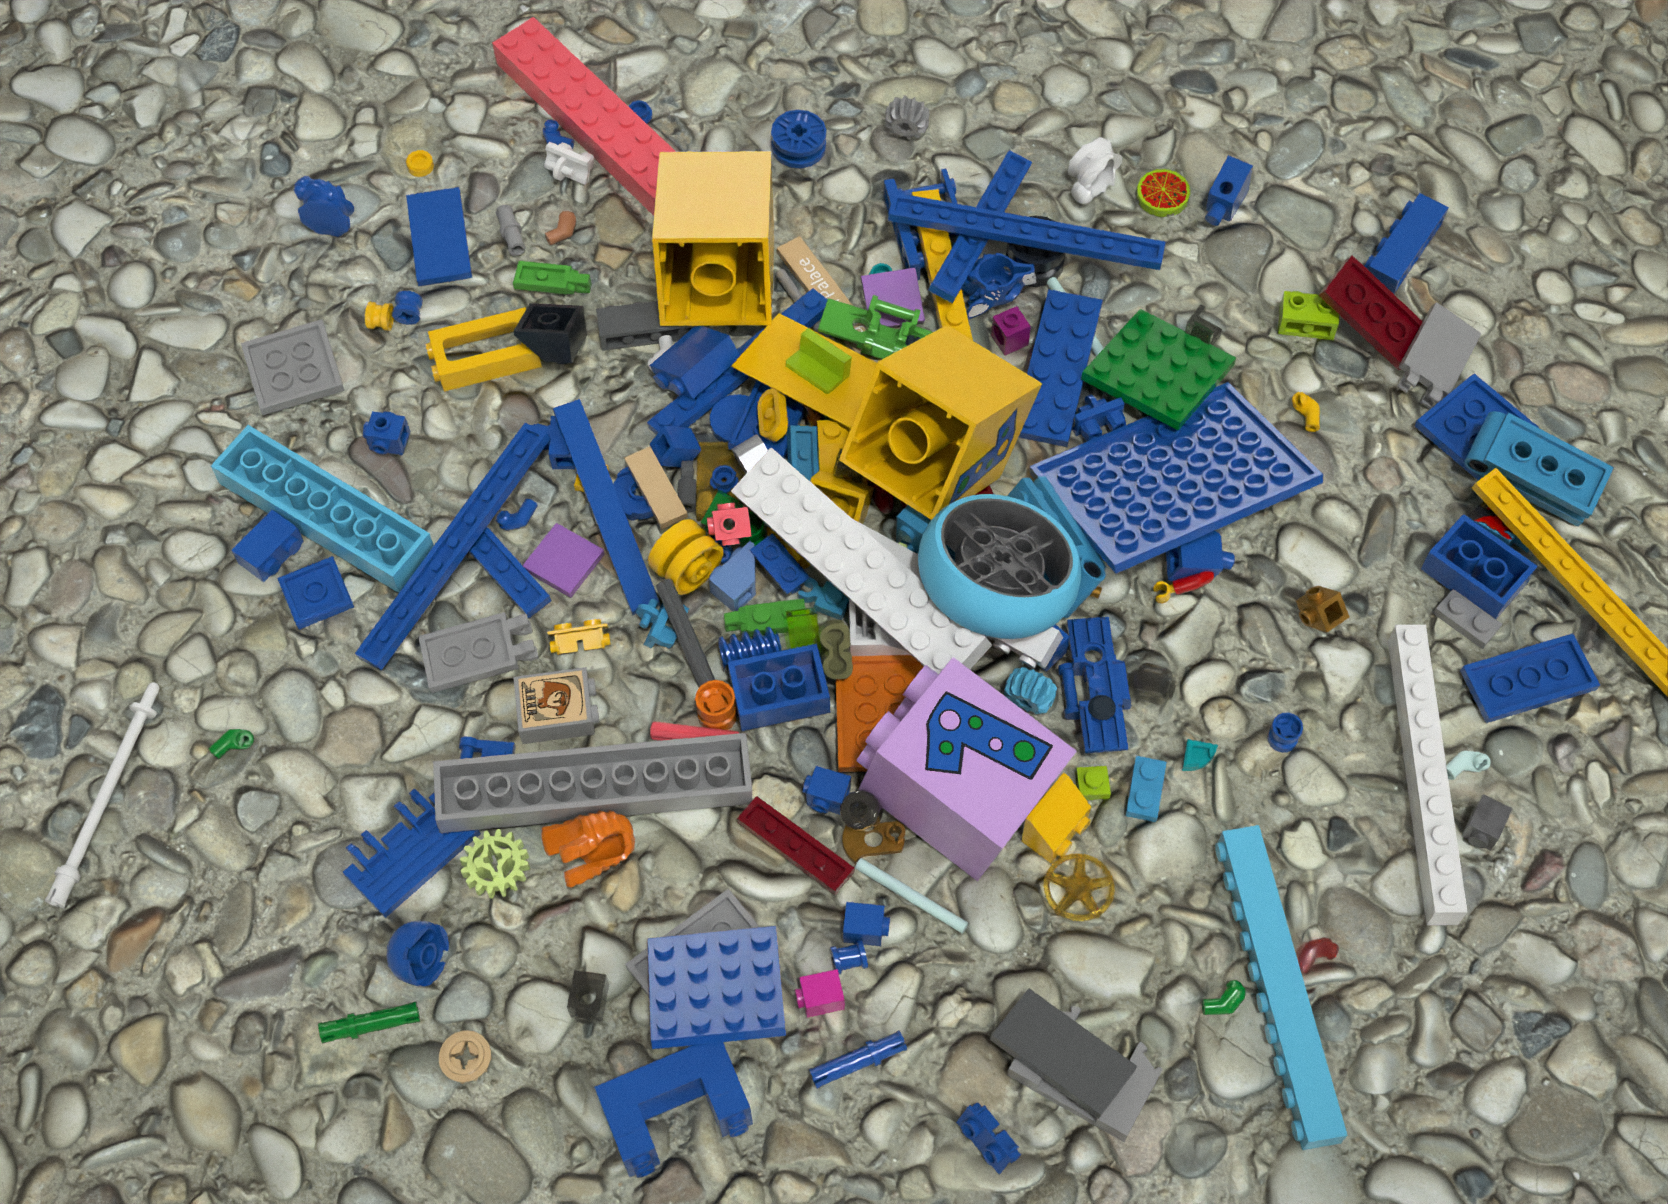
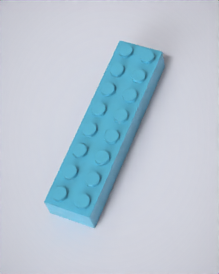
M250 425L245 427L211 465L219 484L266 513L273 509L298 527L301 534L398 593L434 546L430 533Z

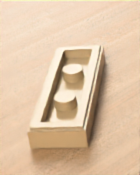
M651 447L624 457L626 466L661 529L688 518L686 509Z

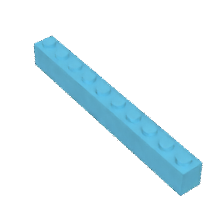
M1256 825L1222 831L1218 843L1215 844L1216 856L1219 862L1223 861L1226 871L1223 873L1224 885L1227 891H1231L1234 900L1231 903L1233 918L1235 921L1240 922L1242 932L1239 934L1240 944L1243 951H1248L1250 958L1248 963L1249 976L1252 982L1256 981L1259 991L1256 994L1257 1006L1260 1013H1265L1267 1020L1265 1035L1268 1043L1273 1044L1276 1056L1273 1058L1276 1074L1283 1078L1285 1086L1282 1089L1283 1101L1287 1109L1291 1108L1294 1121L1291 1122L1293 1137L1295 1141H1300L1302 1150L1341 1144L1348 1136L1260 826Z

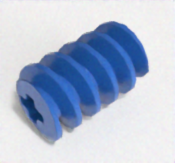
M770 626L765 628L764 636H762L758 629H755L752 639L746 631L742 632L741 641L738 640L735 634L730 635L729 644H727L723 636L718 638V647L724 671L725 665H728L729 661L782 651L778 632L776 631V634H774Z

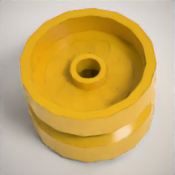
M686 519L674 524L662 534L652 547L647 561L649 567L658 576L665 578V580H673L678 594L684 595L696 590L709 579L711 572L721 563L724 552L721 545L712 537L706 536L705 530L696 521Z

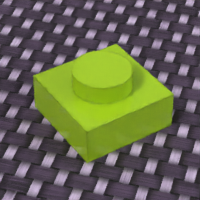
M1107 766L1076 767L1077 788L1086 800L1110 799L1111 791Z

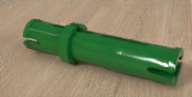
M416 1001L365 1014L355 1015V1013H350L345 1018L318 1023L319 1035L322 1044L349 1037L353 1040L359 1038V1035L420 1022V1014Z

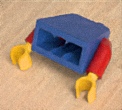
M1212 531L1166 552L1167 576L1169 581H1173V584L1169 585L1164 581H1159L1154 585V592L1159 590L1166 591L1165 594L1156 596V602L1166 603L1170 599L1171 593L1176 592L1179 595L1201 588L1211 583L1223 569L1230 570L1233 567L1235 556L1231 552L1222 551V540L1219 532Z

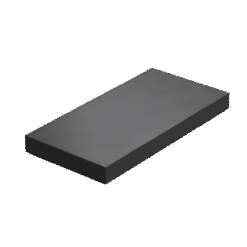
M1030 988L1016 1003L990 1038L991 1041L1098 1119L1137 1068V1065Z

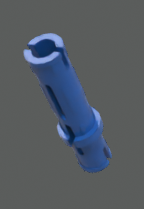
M900 1030L875 1042L872 1040L866 1041V1045L810 1068L809 1072L816 1089L872 1064L876 1067L881 1064V1060L902 1051H907V1046L904 1044L905 1041Z

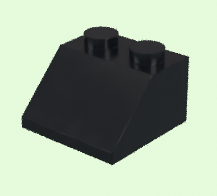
M530 303L514 329V336L545 362H555L557 364L572 363L587 336L584 307L579 305Z

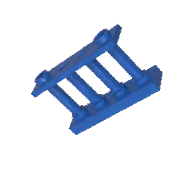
M946 168L941 169L939 184L902 191L901 188L897 189L894 178L884 180L883 197L888 213L894 192L911 195L915 191L939 189V194H943L945 202L958 204L955 197V181L953 178H949ZM891 221L905 269L915 268L917 280H920V269L924 268L925 260L922 252H917L916 250L918 243H921L919 233H916L915 230L910 231L909 224ZM948 232L949 237L956 236L958 238L960 235L958 233Z

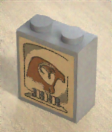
M586 667L514 677L518 732L522 744L595 734L594 723H599L598 706L592 705L591 696L597 695L594 677L589 678Z

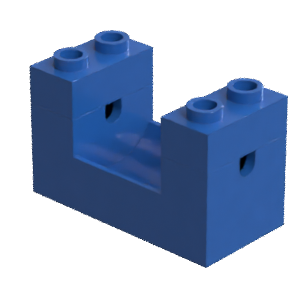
M723 1042L692 1045L594 1087L629 1177L634 1175L637 1178L647 1176L656 1170L655 1166L660 1165L645 1121L704 1095L707 1098L722 1137L727 1135L737 1137L749 1130L748 1126L753 1124L750 1105Z

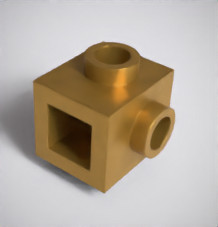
M1315 586L1308 589L1304 596L1296 600L1300 610L1299 617L1308 627L1327 633L1350 618L1341 593L1338 591Z

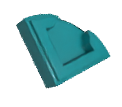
M1187 739L1182 771H1195L1208 765L1214 758L1218 745Z

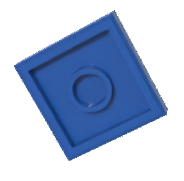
M333 556L277 578L298 630L354 608Z

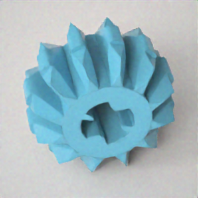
M1021 667L1015 668L1012 674L1009 675L1004 695L1027 712L1032 711L1035 714L1047 713L1055 700L1057 687L1043 673Z

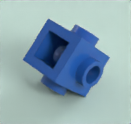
M372 411L369 422L366 421L364 424L363 438L366 439L369 449L378 454L391 453L403 455L411 431L405 416L396 415L392 412L381 413Z

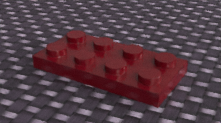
M1351 255L1343 262L1319 296L1400 371L1399 365L1423 321Z

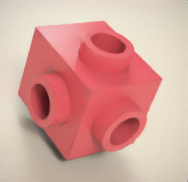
M735 502L718 504V511H712V517L707 518L709 535H715V541L722 540V546L740 544L739 538L751 537L748 507L735 508ZM727 518H730L734 523L733 528L730 530L725 529L723 526V522Z

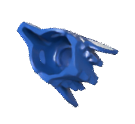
M1000 253L995 255L984 254L982 258L977 260L961 288L964 296H970L969 300H967L969 304L967 309L968 319L977 317L992 307L1012 302L1017 298L1025 285L1035 284L1034 264L1017 263Z

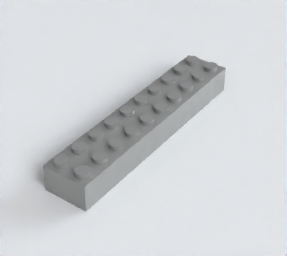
M746 733L433 761L435 819L440 833L565 822L578 815L596 814L599 810L604 812L611 810L628 816L750 804L752 801V782Z

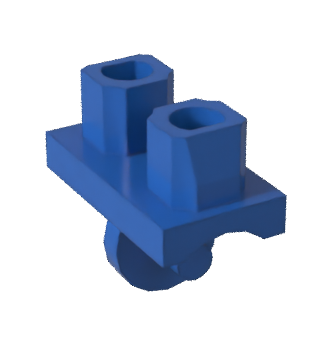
M1093 395L1085 396V405L1079 407V413L1074 416L1075 426L1072 430L1075 436L1082 434L1086 441H1090L1102 436L1100 428L1107 425L1110 431L1125 426L1126 420L1123 414L1125 404L1122 398L1106 402L1104 398L1097 401Z

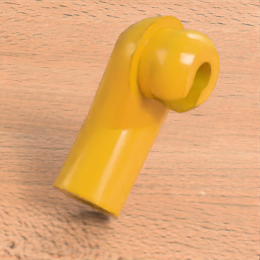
M1304 392L1295 393L1292 396L1293 407L1305 417V429L1309 432L1318 431L1320 429L1319 404Z

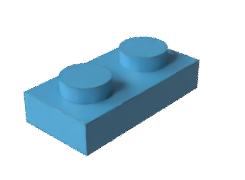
M790 425L787 430L788 463L810 481L811 477L819 472L817 426Z
M1136 756L1125 816L1152 822L1157 821L1166 761Z

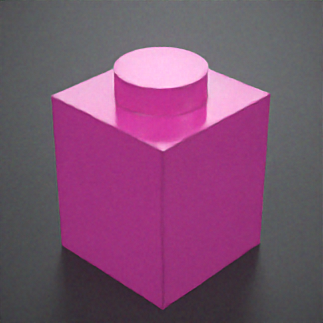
M838 969L799 977L800 988L795 989L798 1008L805 1007L807 1018L845 1010V1000Z

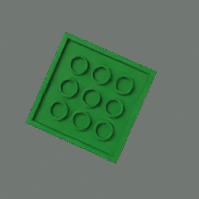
M1139 309L1083 370L1081 380L1115 398L1121 397L1123 402L1179 431L1233 368L1237 357Z

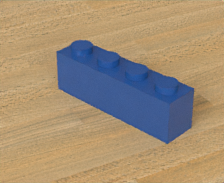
M1421 193L1418 194L1414 202L1409 200L1402 211V219L1394 221L1389 230L1391 235L1389 238H1382L1376 249L1377 255H1371L1364 267L1395 294L1443 224L1449 207Z

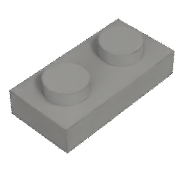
M1454 589L1438 605L1433 613L1481 649L1488 644L1503 625Z

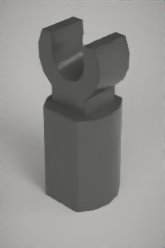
M682 461V476L678 480V497L687 513L696 511L697 482L694 479L693 461Z

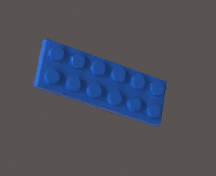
M1048 289L1027 372L1028 375L1041 382L1042 386L1018 438L1068 447L1075 420L1074 416L1084 382L1081 380L1082 372L1088 366L1102 308V299Z

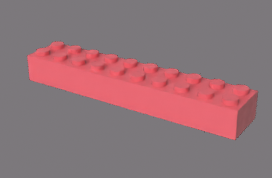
M534 17L492 42L497 65L588 153L592 154L594 159L654 216L660 152L676 151Z

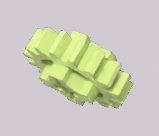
M500 829L496 830L495 836H490L487 830L484 831V839L482 840L474 836L472 839L475 845L473 847H464L468 856L460 857V862L464 866L460 871L463 878H467V886L469 888L475 887L476 893L479 896L486 890L491 899H493L497 891H500L501 895L506 897V889L509 887L517 891L518 888L515 882L517 880L525 882L526 877L522 871L530 870L528 861H525L529 858L527 849H523L522 840L514 841L515 838L512 832L503 837ZM493 855L495 856L496 861L498 863V872H495V869L492 864Z

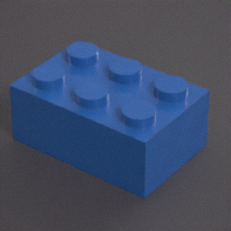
M1463 514L1430 550L1421 570L1450 591L1454 589L1490 616L1497 619L1527 585L1538 566Z
M817 644L728 662L729 678L735 695L741 731L830 713V695Z

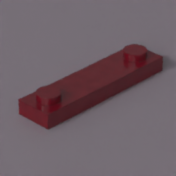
M758 796L751 801L737 818L738 824L834 895L839 892L855 872V868Z

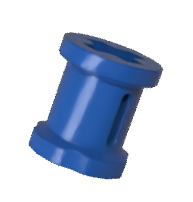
M858 940L855 945L843 948L830 947L834 969H838L839 975L842 974L843 970L855 967L868 968L862 940Z

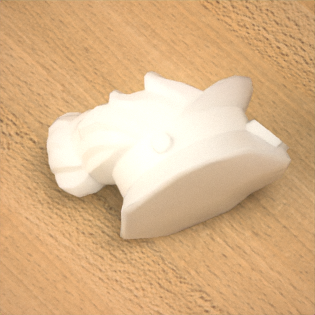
M1098 137L1092 142L1083 145L1070 159L1068 175L1078 179L1071 190V194L1077 202L1088 204L1094 197L1099 196L1102 192L1105 193L1109 185H1115V170L1122 164V156L1113 152L1110 140Z

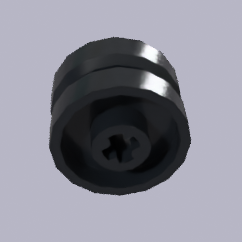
M1029 216L1032 218L1054 221L1044 216ZM1007 243V257L1017 263L1034 264L1036 283L1025 286H1046L1050 278L1055 277L1058 279L1063 272L1065 253Z

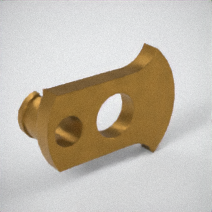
M850 819L842 835L845 854L856 865L859 859L863 857L902 853L905 843V827L898 821L860 825ZM872 832L878 833L883 841L879 846L871 847L865 843L866 835ZM892 833L900 835L898 836V841L895 842V837L891 836Z

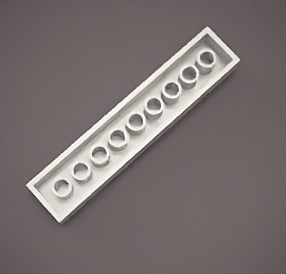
M770 448L731 490L748 509L923 666L927 665L940 674L954 657L968 669H971L992 646L985 635L973 632L947 617L931 600L922 580L773 448Z

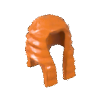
M599 810L596 814L588 813L586 816L578 815L571 820H566L563 824H554L542 828L543 846L548 856L560 853L563 863H568L579 857L586 863L564 872L566 886L570 888L576 884H583L594 876H600L602 871L609 870L611 866H617L620 861L626 860L635 848L634 830L631 822L624 815L611 810L607 812Z

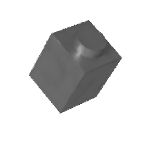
M1483 794L1470 816L1462 837L1468 839L1472 845L1478 848H1486L1491 851L1499 840L1513 808Z

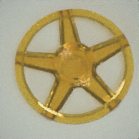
M1076 853L1059 858L1049 867L1044 879V894L1047 902L1057 915L1073 921H1089L1099 918L1110 907L1115 894V884L1111 872L1100 860L1090 855ZM1076 859L1074 874L1070 877L1053 872L1061 863ZM1085 860L1098 865L1104 871L1106 877L1090 879L1086 875ZM1050 881L1065 888L1067 891L1058 905L1052 898ZM1109 886L1108 898L1099 909L1091 893L1094 890ZM1080 900L1091 913L1077 915L1066 910L1075 901Z

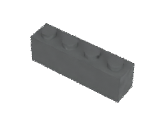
M658 301L635 302L621 306L611 305L596 309L602 351L659 344V338L664 335L671 336L672 341L676 342L694 327L660 326Z

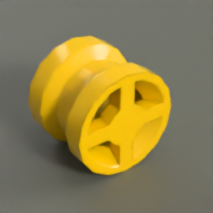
M369 301L365 309L366 328L375 329L376 327H381L384 331H390L394 322L392 317L393 304L385 303L378 305L376 302Z

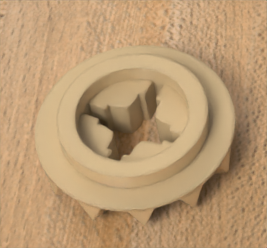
M469 1030L460 1031L448 1037L439 1051V1065L442 1072L450 1080L462 1084L469 1081H477L478 1077L487 1072L489 1063L492 1060L491 1049L487 1040L481 1034ZM468 1045L471 1056L476 1058L468 1060L464 1069L461 1060L455 1057L463 1055Z

